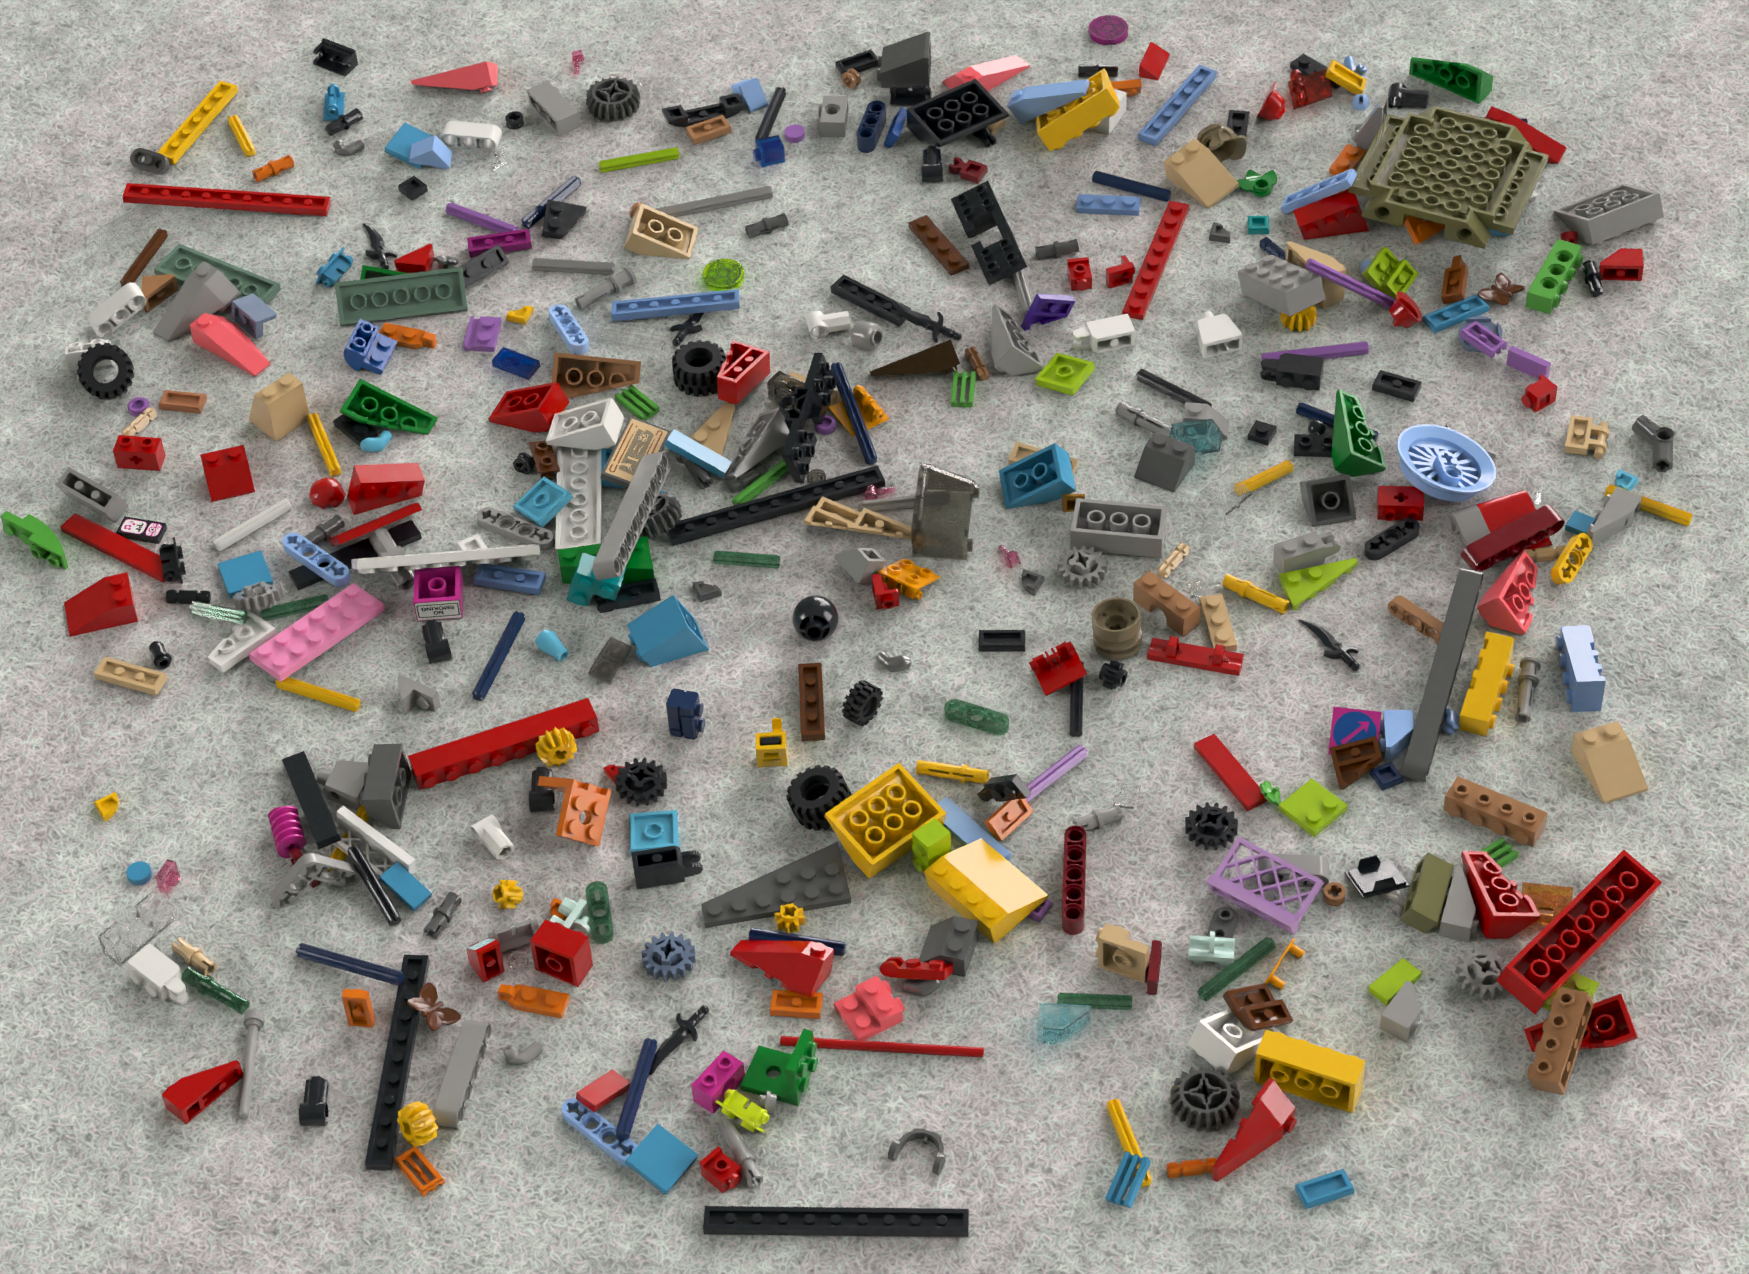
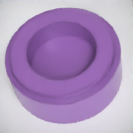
M793 124L785 128V139L788 142L798 143L804 140L805 129L801 125Z
M138 397L132 399L127 407L129 414L137 417L150 405L147 399Z
M825 415L823 423L814 424V429L818 434L829 435L836 430V420L832 416Z

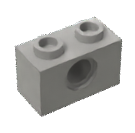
M823 96V103L819 104L818 109L819 116L821 117H817V129L821 131V137L846 136L849 112L848 96Z

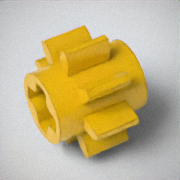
M500 880V884L496 885L493 889V900L499 903V909H516V905L523 899L522 888L516 886V880Z
M794 903L781 905L780 913L774 914L777 930L783 929L786 933H799L800 925L806 924L803 908L798 909Z

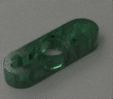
M951 699L944 705V714L949 721L998 736L1006 734L1009 730V718L1004 713L959 699ZM973 715H981L983 717L979 721L971 719Z
M594 881L588 884L585 890L592 939L596 943L605 944L614 937L608 889L605 883ZM594 891L600 892V900H595ZM599 909L606 911V914L603 916L593 915ZM599 924H604L605 934H600Z

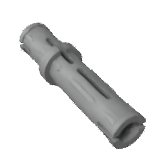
M1120 401L1116 406L1115 413L1130 420L1131 424L1135 426L1138 424L1153 433L1158 432L1171 438H1175L1178 434L1176 428L1144 413V410L1141 408L1136 409L1123 401Z
M730 1118L725 1119L729 1127L728 1129L723 1121H721L718 1128L736 1160L735 1163L741 1167V1172L747 1185L751 1188L756 1187L753 1177H755L758 1185L763 1182V1177L755 1165L756 1159L753 1154L749 1153L734 1121Z

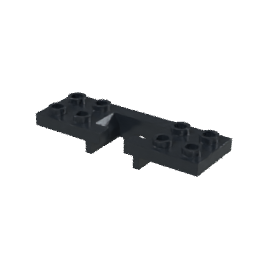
M989 181L951 198L968 238L975 237L995 226L1000 231L1003 239L985 248L981 241L971 245L989 286L1027 268L1014 234Z
M814 353L804 387H795L792 394L779 402V409L785 417V423L789 429L782 457L795 483L804 484L806 475H808L810 470L811 458L815 455L817 438L814 433H808L805 430L807 418L812 419L814 424L823 423L827 407L831 403L832 391L836 387V378L832 375L829 363L826 361L823 353ZM788 405H795L792 409L785 410Z

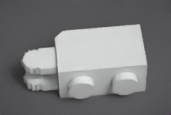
M1128 313L1086 322V327L1073 331V338L1075 339L1073 341V348L1078 351L1092 349L1093 352L1102 353L1134 346L1135 329Z
M149 943L127 961L130 978L136 984L142 983L152 997L158 996L163 1001L169 998L178 1006L187 1004L189 996L185 992L186 986L181 976L180 967Z

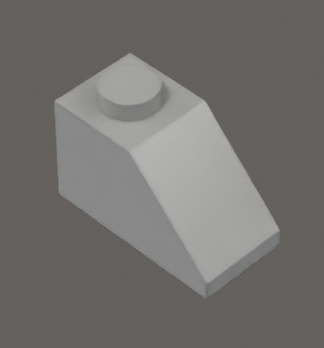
M1185 402L1183 436L1227 439L1229 421L1208 404Z
M1407 980L1381 1014L1380 1020L1381 1030L1404 1042H1407L1412 1035L1416 1036L1422 1026L1420 1022L1421 1010L1410 981Z

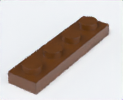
M927 215L909 222L911 231L951 276L969 269V262Z
M822 663L798 664L802 741L825 740Z

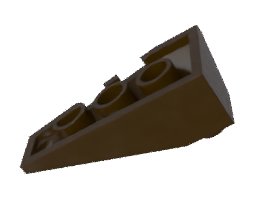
M948 340L872 370L870 374L871 376L942 371L948 374L958 370L957 365L960 362L952 341Z

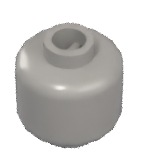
M859 321L851 329L850 337L855 347L864 350H874L882 343L883 332L876 323Z

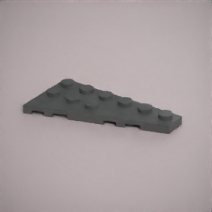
M833 843L702 903L705 928L773 917L775 913H780L781 905L784 906L794 903L798 909L803 908V911L851 903L839 843Z

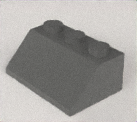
M374 744L372 754L368 756L369 769L364 774L365 788L360 793V803L365 807L368 816L393 829H401L412 773L402 744Z

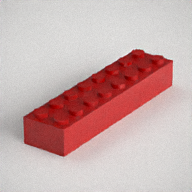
M1623 850L1504 968L1496 981L1536 1015L1557 993L1558 988H1562L1652 898L1662 882L1628 852Z

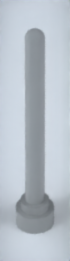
M256 1009L247 1010L244 1013L243 1024L248 1031L239 1106V1117L242 1119H246L249 1116L257 1034L264 1025L265 1015L262 1011Z

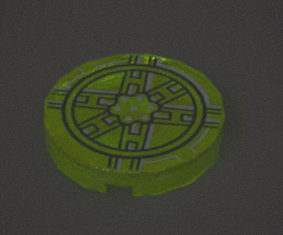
M722 258L708 263L703 269L702 278L706 287L710 290L724 291L740 287L744 282L745 273L743 266L739 262Z

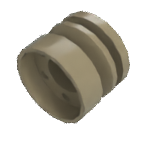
M1109 598L1101 601L1092 610V629L1096 652L1102 657L1111 660H1123L1136 654L1142 646L1141 615L1137 604L1125 598Z

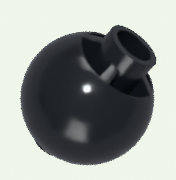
M812 595L802 599L796 605L792 615V622L796 632L802 638L813 642L829 638L835 632L839 621L835 605L829 599L819 595Z

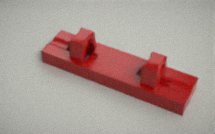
M1170 636L1169 640L1152 638L1147 660L1239 676L1244 661V654L1225 651L1224 645L1216 644L1214 649L1180 643L1179 637Z

